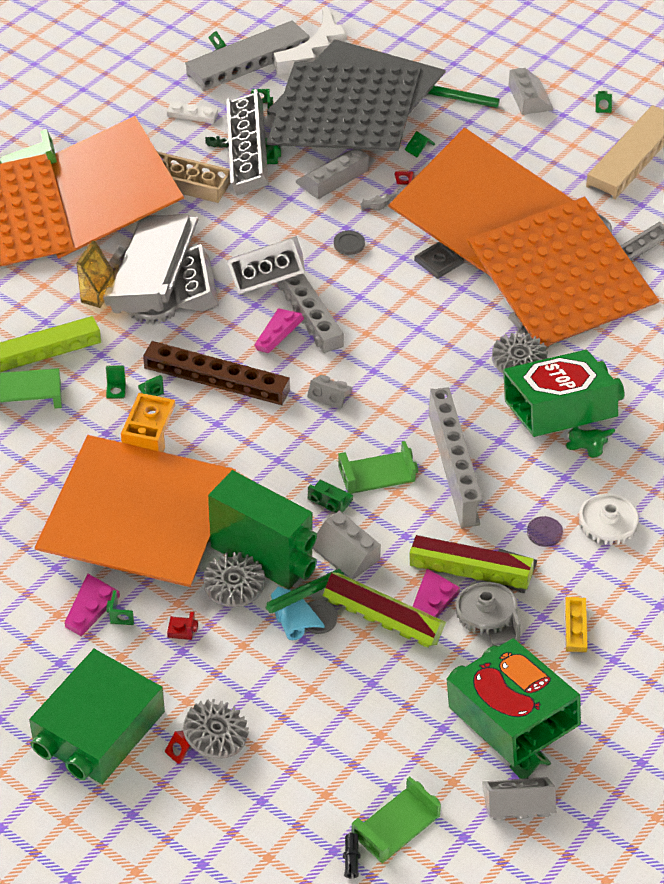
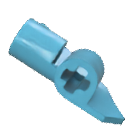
M277 587L271 594V598L273 600L291 590ZM304 599L275 612L277 622L282 624L287 639L292 641L300 639L304 635L305 628H325L323 622Z

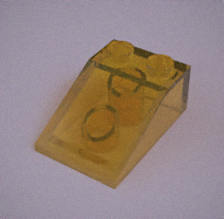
M92 240L76 263L81 303L101 308L105 302L103 296L106 289L112 287L114 283L115 272L96 241Z

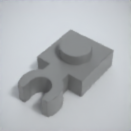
M121 244L104 269L109 274L114 268L117 270L122 263L120 258L126 248Z

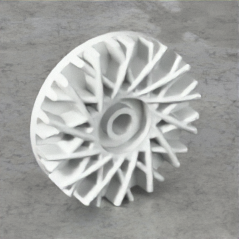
M609 493L598 494L588 498L582 504L579 514L580 528L583 527V533H586V537L591 534L593 541L597 539V543H599L600 539L605 540V545L609 543L610 546L616 540L617 544H620V542L624 543L626 538L630 540L634 536V532L637 531L639 522L638 511L630 501L619 495Z

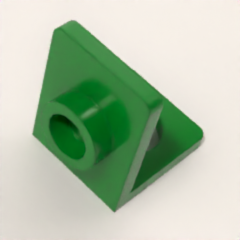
M217 31L208 37L216 50L227 46ZM214 37L218 39L219 44L215 42Z
M257 89L259 93L264 95L262 98L263 103H267L269 109L273 105L270 89Z
M598 91V94L593 95V97H596V113L612 112V94H608V91ZM601 100H606L608 102V107L606 109H601L599 107V102Z
M416 131L407 144L405 151L418 157L427 142L435 145V143Z
M123 365L106 366V398H125V367ZM113 388H120L121 392L113 394L111 390Z
M159 375L139 384L138 389L143 394L160 396L164 394L163 377Z
M113 590L111 601L108 600L107 602L110 624L134 625L133 611L117 609V590ZM118 615H126L129 619L122 620L118 618Z
M539 751L517 766L513 767L510 765L509 767L520 779H526L540 764L549 766L551 762Z

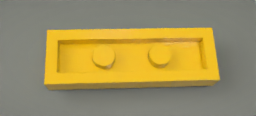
M565 597L566 651L587 652L586 598Z

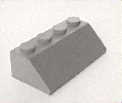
M352 149L297 179L296 183L316 199H320L368 171L369 155L361 149Z
M297 236L227 260L238 294L305 273L303 253Z
M202 244L187 249L174 284L178 307L200 312L219 306L210 258Z

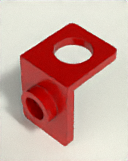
M395 171L394 173L398 185H408L415 178L414 171ZM402 175L407 176L408 180H401L399 177Z
M183 730L174 732L165 749V753L177 764L183 761L191 747L184 736ZM175 743L181 746V753L178 756L173 752V745Z

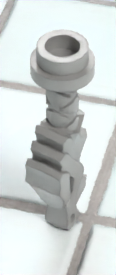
M399 188L397 193L384 194L383 196L376 195L370 200L363 199L360 204L361 210L367 208L373 210L384 209L404 188Z

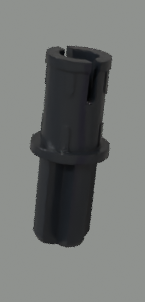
M353 832L345 836V852L343 853V858L345 859L344 876L352 879L351 873L353 878L359 876L358 859L361 857V854L358 852L359 836Z

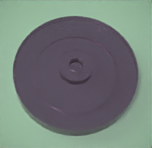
M540 516L529 522L527 536L538 546L550 547L560 542L563 536V528L556 519Z

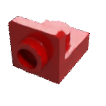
M190 612L189 618L170 616L167 638L192 640L193 633L198 630V620H195V612Z

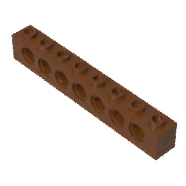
M151 341L143 355L144 369L281 406L290 392V377L163 343Z

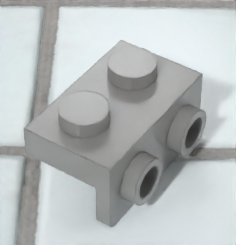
M320 375L311 380L307 397L341 409L344 398L351 395L353 387L348 386L346 382L333 381L326 375Z

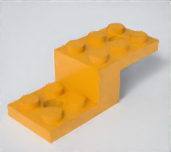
M138 393L121 431V442L164 452V431L174 410L175 400ZM150 411H155L153 414H148Z

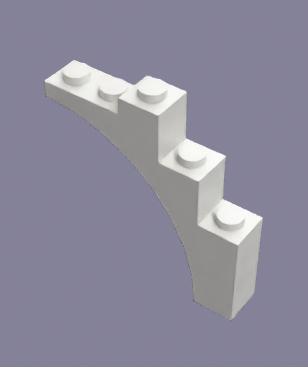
M328 7L322 8V25L312 38L297 47L274 53V67L277 75L290 74L294 62H314L334 39L343 42L347 40L346 30H343L341 24L337 25L334 22L333 13H330Z

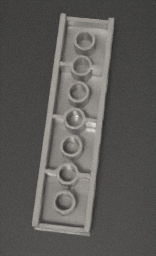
M291 20L185 62L186 74L188 77L191 76L204 92L273 64L274 58H272V55L275 52L297 47L300 42L305 43L308 41L310 36ZM259 60H265L263 63L259 64ZM219 76H221V77L224 76L223 79L218 80V77H219ZM205 82H211L209 85H204Z
M255 89L253 94L232 101L230 98L226 99L230 180L236 195L269 186L263 100L258 90Z
M450 388L430 389L429 418L460 527L463 529L465 527L480 526L477 507L479 503L483 502Z

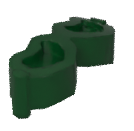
M216 136V138L205 137V144L207 146L229 147L228 138L220 139V136Z

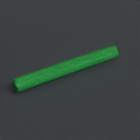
M435 85L427 93L498 108L500 103L499 98Z
M336 569L267 602L265 608L269 613L281 610L324 589L331 573L344 575V572Z

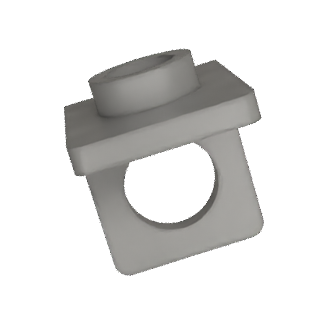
M516 611L512 612V626H508V628L502 627V632L497 630V633H494V629L489 630L493 646L502 645L512 638L520 642V622Z

